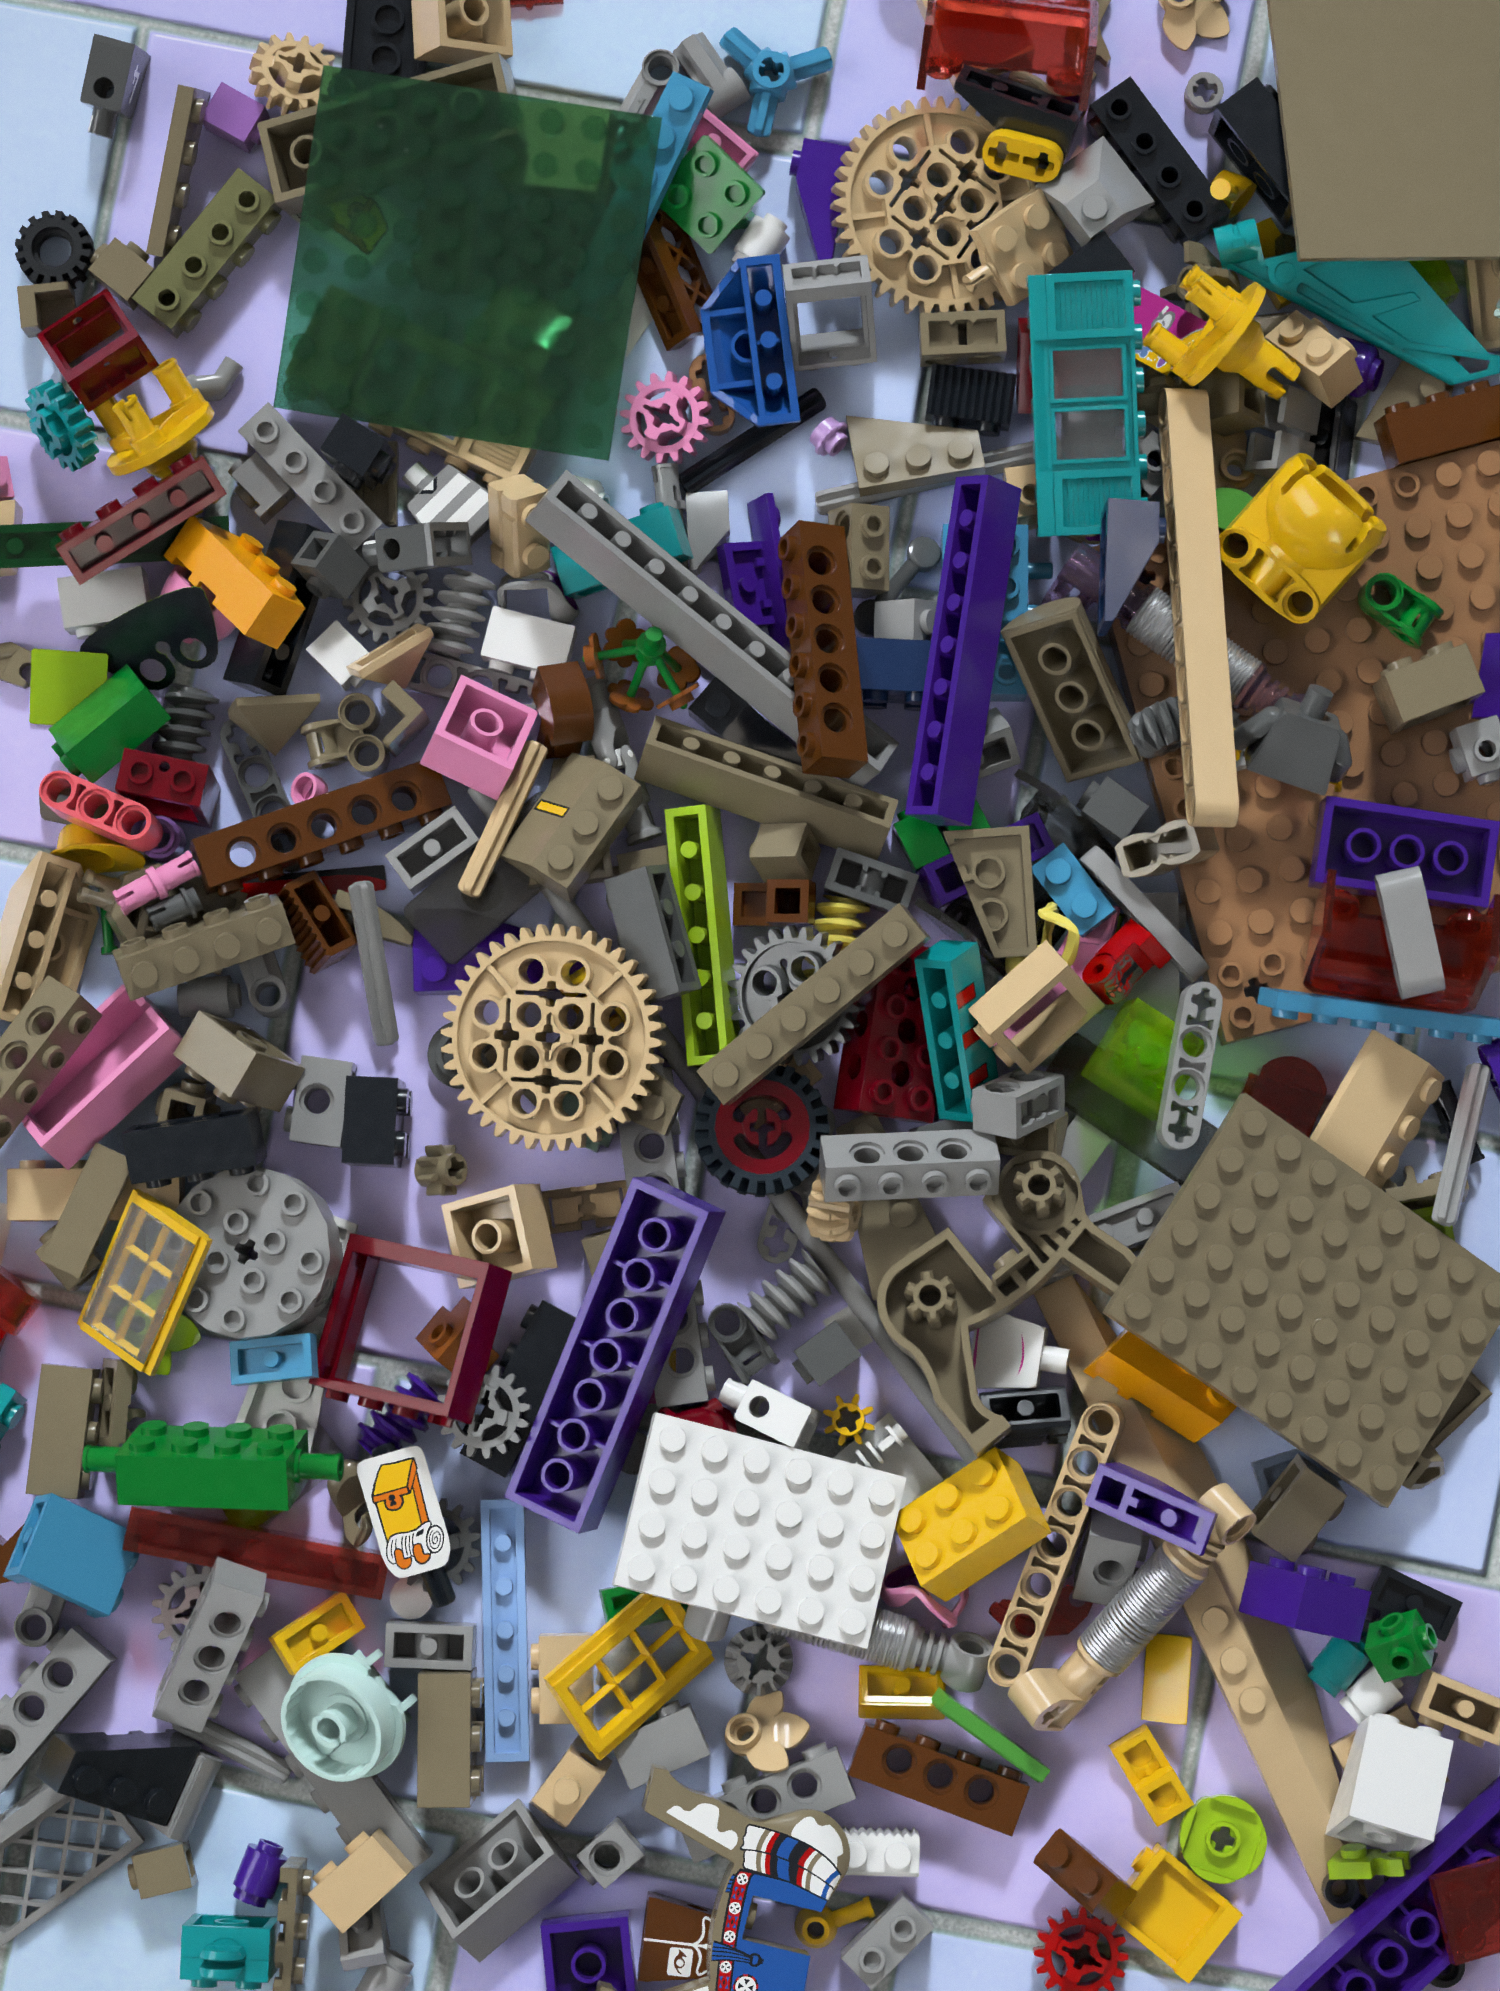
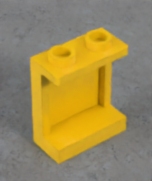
M1157 1842L1152 1849L1147 1846L1144 1847L1133 1860L1131 1867L1135 1871L1126 1882L1138 1893L1116 1923L1169 1965L1177 1975L1189 1984L1243 1914L1235 1905Z

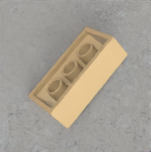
M1371 1030L1310 1139L1382 1189L1387 1179L1395 1174L1399 1165V1158L1408 1142L1412 1141L1418 1134L1421 1125L1420 1121L1428 1107L1438 1099L1445 1077L1429 1062L1380 1032Z

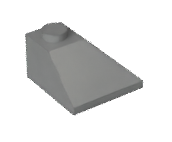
M1104 136L1065 163L1052 181L1046 183L1039 182L1035 186V188L1042 189L1051 209L1081 247L1103 231L1110 237L1154 205L1155 202Z

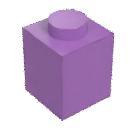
M221 82L206 107L203 124L209 132L250 154L255 144H262L257 123L270 119V116L263 104Z

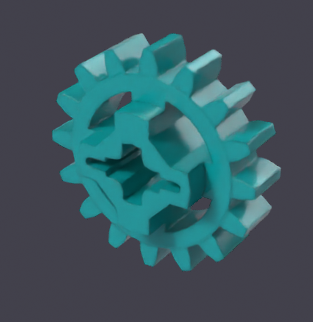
M52 379L29 390V397L25 399V402L30 410L26 414L31 419L29 420L31 431L39 438L40 445L44 447L45 453L52 460L58 458L63 469L69 467L72 472L95 461V454L99 453V449L94 441L98 440V436L94 433V423L92 418L87 416L84 411V405L80 404L79 399L72 391L66 393L63 383L58 382L55 384Z

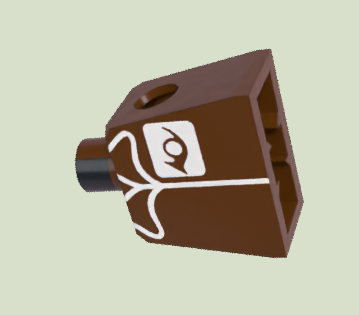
M648 1891L637 1972L638 1981L687 1980L707 1976L706 1953L712 1909Z

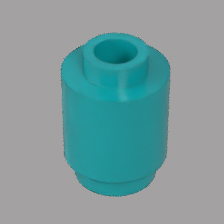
M1332 1637L1311 1663L1314 1668L1308 1674V1677L1334 1698L1341 1690L1346 1692L1370 1661L1364 1655L1365 1644L1361 1640L1360 1643Z

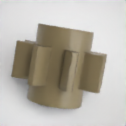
M455 1145L425 1146L426 1155L416 1159L414 1167L415 1178L422 1187H427V1196L456 1195V1185L466 1181L468 1173L467 1162L461 1154L455 1153Z

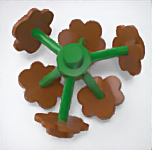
M628 618L619 620L616 628L610 627L605 631V638L608 642L605 643L603 651L600 648L596 632L591 633L588 637L589 645L583 646L582 661L585 662L588 671L594 670L597 680L605 679L603 660L617 661L618 665L622 668L630 667L632 662H639L632 681L622 679L619 680L618 684L610 683L607 688L610 693L609 701L628 713H639L640 710L651 711L653 709L654 702L649 698L650 692L643 687H639L647 666H657L660 672L657 676V684L662 689H669L673 695L656 705L657 709L669 705L672 711L678 708L686 709L687 703L695 699L691 691L699 687L698 682L688 688L687 684L694 683L700 678L701 668L696 664L697 661L679 646H674L667 652L665 650L666 640L660 628L652 625L646 631L640 628L636 629L634 621Z

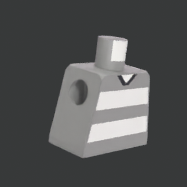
M419 461L404 474L402 480L417 494L407 504L409 513L417 524L428 522H468L471 546L490 529L488 491L453 466L448 464L434 476Z

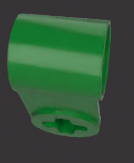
M1390 573L1374 575L1361 586L1358 592V603L1365 614L1386 627L1400 641L1416 649H1420L1423 640L1421 638L1433 621L1441 619L1444 614L1443 609L1427 596L1416 592ZM1374 585H1381L1389 591L1390 602L1388 605H1380L1373 600L1371 589ZM1418 614H1420V617L1417 619V621L1412 627V623L1414 622Z

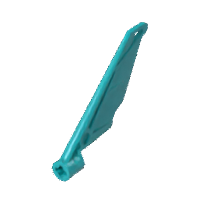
M1255 218L1239 221L1234 225L1228 224L1213 228L1223 269H1230L1253 282L1259 283L1268 290L1449 385H1455L1500 373V356L1488 353L1409 261L1298 262L1297 251L1264 259ZM1452 355L1489 360L1487 369L1469 373Z

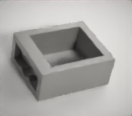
M860 255L782 264L794 372L814 371L821 368L847 365L857 366L877 362L872 281L868 256ZM860 297L862 328L800 335L798 303Z

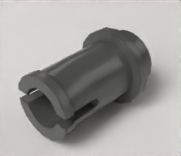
M181 886L179 887V893L145 907L146 913L157 933L161 929L189 916L195 919L197 918V912L204 910L193 886L187 889Z

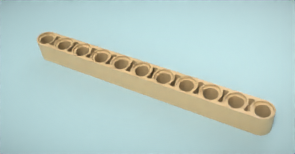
M1163 387L1158 400V423L1186 818L1190 827L1234 828L1239 815V795L1209 396L1206 389Z

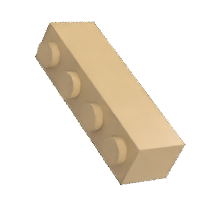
M20 1160L19 1168L7 1169V1220L14 1222L59 1221L87 1160H79L69 1170L63 1165L62 1168H45V1160ZM186 1176L172 1178V1184L152 1189L146 1188L145 1182L131 1184L129 1177L109 1221H120L133 1189H140L144 1193H149L175 1211L185 1198ZM147 1215V1218H146L145 1221H156V1220L153 1219L152 1217H150L149 1215Z

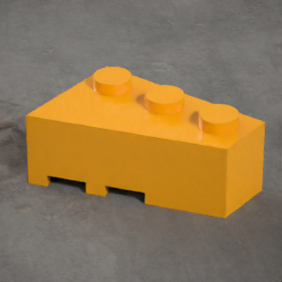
M194 515L189 517L164 554V557L171 564H178L189 569L192 574L188 580L195 587H201L202 584L206 585L216 595L212 604L245 636L278 649L305 610L304 605L295 595L296 587L280 576L278 573L280 567L263 554L264 546L254 537L246 533H242L239 537Z
M1126 1329L1082 1371L1093 1379L1096 1376H1100L1118 1388L1116 1393L1124 1399L1129 1400L1132 1397L1150 1408V1415L1194 1444L1222 1424L1237 1408L1236 1405Z

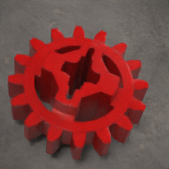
M1079 1904L1077 1915H1071L1066 1906L1061 1908L1063 1919L1060 1921L1049 1915L1046 1918L1051 1927L1049 1932L1038 1930L1036 1933L1037 1937L1044 1944L1043 1946L1033 1947V1954L1044 1960L1035 1966L1037 1974L1049 1973L1044 1981L1045 1987L1049 1989L1058 1984V1991H1099L1098 1989L1104 1986L1107 1990L1114 1991L1115 1988L1110 1980L1111 1977L1114 1975L1123 1978L1125 1975L1124 1971L1117 1965L1118 1961L1129 1959L1127 1952L1118 1950V1946L1126 1942L1124 1934L1112 1935L1117 1923L1110 1927L1106 1923H1102V1920L1094 1915L1087 1916V1911L1081 1904ZM1082 1925L1077 1933L1069 1936L1061 1934V1932L1069 1927ZM1100 1932L1107 1939L1109 1957L1098 1951L1096 1944L1099 1940ZM1083 1944H1086V1949L1094 1960L1091 1958H1081L1078 1963H1074L1075 1959L1067 1948L1080 1949ZM1052 1950L1063 1956L1065 1964L1061 1975L1053 1966ZM1094 1971L1100 1974L1090 1981L1079 1982L1083 1975Z

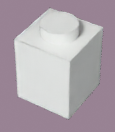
M337 620L306 648L309 655L345 691L352 685L357 689L367 681L350 675L346 666L369 652Z

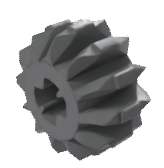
M1178 696L1168 697L1163 701H1157L1155 704L1145 707L1141 712L1134 714L1128 722L1129 737L1133 746L1137 747L1140 756L1152 759L1157 756L1162 757L1181 748Z

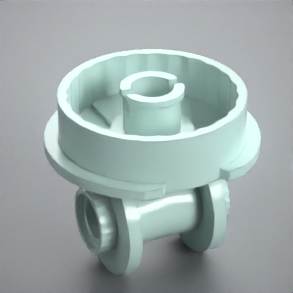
M379 1648L368 1657H365L358 1650L353 1655L327 1653L313 1658L296 1673L284 1697L281 1708V1725L286 1742L295 1757L307 1769L324 1779L348 1782L374 1776L388 1768L397 1759L403 1748L406 1737V1724L412 1719L407 1709L417 1702L418 1698L412 1693L401 1702L372 1665L384 1655Z

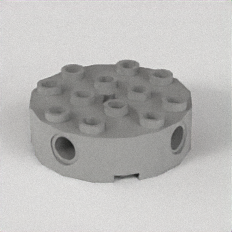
M255 1166L256 1171L245 1175L230 1176L229 1170L214 1174L213 1178L195 1185L175 1210L177 1214L208 1234L209 1238L213 1240L183 1310L205 1329L241 1340L285 1336L313 1322L333 1296L343 1261L342 1242L339 1239V1228L333 1219V1213L326 1200L302 1180L259 1166ZM172 1231L163 1250L165 1267L174 1272L186 1241ZM252 1247L255 1252L259 1253L256 1260H251L249 1256V1251Z

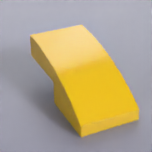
M1145 1723L1108 1745L1157 1827L1194 1805Z

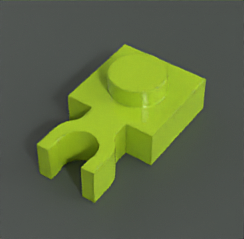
M1351 1843L1341 1846L1340 1850L1327 1862L1329 1880L1373 1879L1375 1875L1404 1877L1406 1875L1405 1870H1410L1411 1868L1409 1851L1382 1853L1381 1849H1367L1366 1845L1362 1843Z

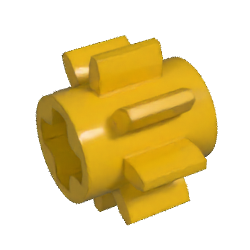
M858 1394L853 1396L851 1403H844L839 1395L835 1396L838 1407L834 1411L829 1409L823 1410L827 1417L832 1418V1425L826 1427L824 1432L831 1434L837 1431L840 1434L839 1446H844L847 1437H854L855 1441L862 1445L863 1441L860 1434L863 1430L875 1431V1427L872 1424L866 1423L865 1417L874 1411L873 1407H866L861 1410L858 1407L860 1401ZM846 1409L852 1414L859 1412L861 1418L855 1421L857 1429L852 1432L846 1426L838 1427V1422L843 1419L841 1412Z

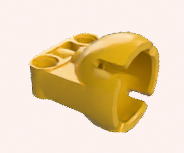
M1298 453L1284 462L1228 527L1220 533V554L1222 562L1233 574L1268 606L1289 621L1303 624L1312 620L1381 545L1387 531L1384 522L1374 516V510L1369 503L1347 482L1325 465H1317L1311 456L1305 453ZM1238 533L1247 539V553L1242 555L1236 554L1229 548L1228 538L1230 534ZM1303 591L1310 595L1313 601L1311 611L1302 612L1295 608L1292 602L1294 592Z

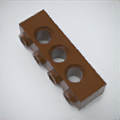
M879 1718L876 1719L874 1725L868 1722L864 1723L847 1769L849 1776L1011 1837L1013 1836L1030 1789L1028 1782L1021 1780L1023 1772L1002 1764L998 1765L997 1771L980 1765L983 1758L974 1753L958 1749L956 1755L940 1750L942 1742L917 1733L915 1740L899 1734L900 1726ZM895 1748L907 1750L911 1754L909 1766L901 1771L891 1769L886 1763L887 1755L891 1750ZM938 1763L946 1764L952 1770L951 1779L942 1786L933 1785L927 1779L929 1769ZM976 1779H986L992 1784V1793L984 1801L973 1800L968 1795L969 1786Z

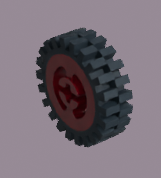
M778 1065L731 1105H723L708 1087L696 1113L694 1137L699 1157L705 1163L707 1171L712 1177L715 1176L720 1181V1184L726 1188L730 1187L736 1190V1193L755 1195V1197L783 1194L787 1190L796 1188L808 1178L819 1164L820 1136L829 1135L830 1129L827 1119V1107L821 1100L822 1095L817 1088L814 1089L810 1084L811 1080L804 1074L801 1076L795 1072V1068L789 1065L786 1067ZM750 1100H771L779 1104L788 1114L789 1119L782 1120L774 1110L766 1108L764 1111L765 1125L773 1127V1130L767 1133L765 1139L766 1149L774 1146L782 1135L790 1139L787 1149L778 1156L769 1159L752 1158L744 1154L735 1144L734 1139L740 1137L750 1148L757 1150L759 1147L758 1132L750 1131V1127H754L758 1119L757 1108L751 1110L742 1122H736L733 1119L735 1111L742 1104Z

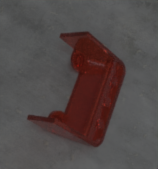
M928 0L916 89L925 90L927 75L939 80L950 79L952 75L962 70V64L1025 71L1046 75L1047 84L1053 87L1054 92L1057 94L1075 96L1079 93L1078 110L1087 111L1097 50L1099 3L1096 0Z
M1327 870L1316 900L1304 967L1303 985L1308 990L1319 994L1452 1014L1467 1013L1476 1008L1499 959V894H1494L1486 914H1481L1474 909H1460L1448 916L1444 925L1433 924L1446 989L1401 999L1395 980L1382 916L1359 913V900L1346 890L1335 889L1337 870Z

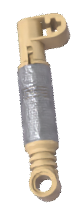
M1220 1483L1212 1487L1198 1501V1503L1218 1514L1203 1556H1199L1165 1540L1152 1553L1149 1559L1144 1562V1565H1141L1136 1574H1133V1577L1130 1578L1125 1586L1118 1591L1115 1598H1112L1111 1602L1089 1624L1084 1633H1081V1636L1077 1639V1649L1059 1669L1034 1668L1021 1675L1012 1684L1007 1693L1008 1697L1033 1729L1037 1731L1064 1730L1110 1677H1118L1124 1672L1127 1666H1130V1663L1135 1660V1657H1138V1654L1147 1647L1150 1640L1157 1635V1632H1160V1629L1168 1623V1620H1171V1617L1185 1604L1190 1595L1196 1592V1589L1208 1577V1567L1211 1565V1561L1218 1557V1553H1221L1226 1545L1239 1541L1252 1529L1257 1520L1256 1515L1229 1484Z

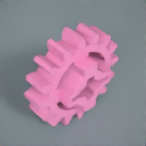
M667 371L664 381L657 374L652 373L650 374V385L646 386L637 381L635 385L639 391L638 395L635 397L626 394L624 397L632 405L630 410L620 411V416L629 420V424L623 426L621 432L626 436H634L628 443V446L634 451L642 448L640 457L648 462L655 455L656 463L658 464L667 463L668 456H671L675 463L682 464L683 452L686 451L695 457L698 454L694 447L695 442L707 443L709 440L701 432L703 428L713 426V422L704 417V413L710 411L712 405L707 401L699 402L705 394L704 390L699 386L691 389L692 380L685 375L677 383V375L671 371ZM666 392L662 398L650 401L655 395ZM689 404L692 410L691 423L688 422L686 414V409ZM657 411L660 414L671 415L673 420L680 425L663 423L653 412ZM642 414L644 415L647 424V428L644 431V433L641 427ZM683 436L680 441L667 446L669 440Z

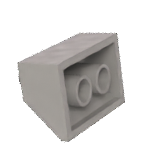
M518 1798L421 1880L419 1884L453 1940L480 1963L579 1879L580 1876L563 1850Z

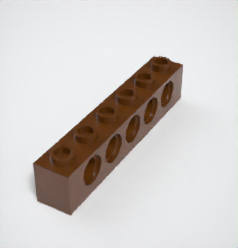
M798 520L780 538L778 544V557L782 560L784 577L781 591L783 598L786 599L787 608L785 632L786 636L790 639L791 649L789 673L793 677L795 691L793 713L797 717L798 722L797 753L801 757L802 773L849 779L869 761L845 527Z
M420 761L192 839L189 849L202 873L200 878L206 894L218 892L219 897H225L243 890L242 883L259 878L260 883L269 882L285 874L284 868L299 864L301 869L315 866L325 861L323 855L339 850L341 855H346L365 847V840L380 836L381 841L393 839L405 833V826L417 822L420 823L421 827H425L450 809L453 804L442 774L419 764ZM396 793L409 795L413 800L414 807L408 811L397 809L392 802V795ZM358 806L368 808L374 816V821L368 825L357 823L352 817V809ZM317 820L327 821L333 827L334 835L327 839L319 838L312 832L311 824ZM277 834L287 835L291 838L294 848L287 853L278 852L272 847L271 838ZM236 848L247 849L253 856V863L246 867L237 866L232 862L230 852Z

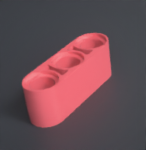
M60 770L47 774L40 783V798L56 815L64 820L136 851H150L157 847L162 840L163 827L160 821L145 806L136 801ZM66 788H71L70 796L65 801L57 803L59 793ZM103 804H109L106 814L101 818L94 819L96 809ZM140 820H146L143 831L131 835L133 825Z

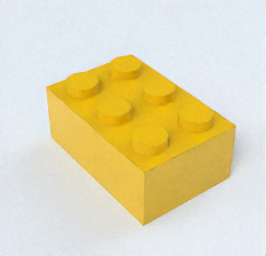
M997 1447L992 1448L900 1509L895 1526L920 1586L945 1602L1052 1533L1020 1463Z

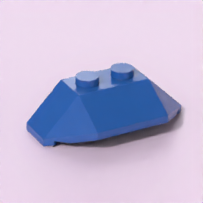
M779 254L736 259L729 272L700 309L711 395L757 427L801 422Z

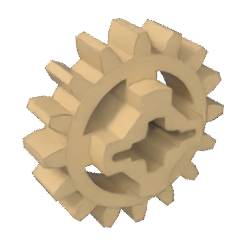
M287 32L284 41H281L274 34L271 35L268 44L259 43L248 68L251 70L248 82L257 85L254 96H266L268 100L265 107L267 109H271L275 105L281 107L280 112L282 116L288 114L289 110L296 112L333 101L341 85L338 81L341 69L332 67L336 58L333 54L324 56L321 53L324 46L322 43H318L313 47L309 45L308 36L304 35L301 41H295L292 33Z

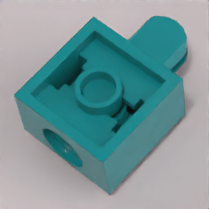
M194 1913L182 1925L179 1979L191 1980V1986L197 1988L217 1987L218 1981L235 1982V1988L261 1989L262 1983H268L278 1971V1968H275L274 1962L275 1946L280 1932L277 1916Z

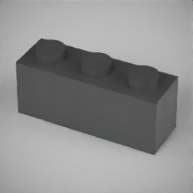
M669 865L644 866L603 880L607 892L606 903L613 914L618 933V947L626 949L625 962L631 959L637 960L639 964L633 975L647 974L649 978L642 986V989H655L657 992L648 1001L649 1004L662 1002L702 989Z

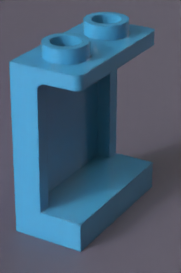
M53 1493L36 1496L3 1577L17 1584L29 1582L87 1609V1615L93 1618L110 1616L122 1601L124 1590L121 1587L127 1572H130L138 1561L140 1550L137 1546L142 1535Z

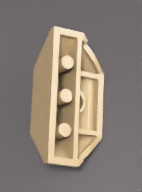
M38 851L11 887L0 921L1 1020L12 1023L48 975L77 992L99 919V913L95 905L76 900L79 887L89 889L88 884L81 882L84 872L80 863Z

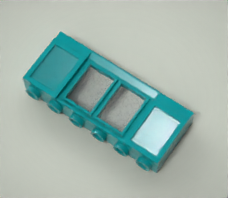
M1132 270L1028 275L1026 277L1029 301L1027 319L1028 329H1030L1031 355H1029V368L1032 375L1031 414L1034 425L1033 459H1035L1036 475L1034 492L1035 503L1037 502L1038 524L1036 537L1100 534L1101 512L1108 498L1148 501V497H1141L1140 480H1147V455L1139 454L1138 437L1146 436L1145 411H1137V393H1144L1143 367H1136L1135 350H1142L1143 347L1142 325L1134 324V306H1141L1140 280H1133Z

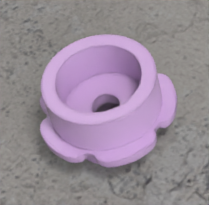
M834 417L824 419L810 436V442L816 447L815 452L822 456L838 454L846 446L849 439L846 435L847 424L845 422H838Z

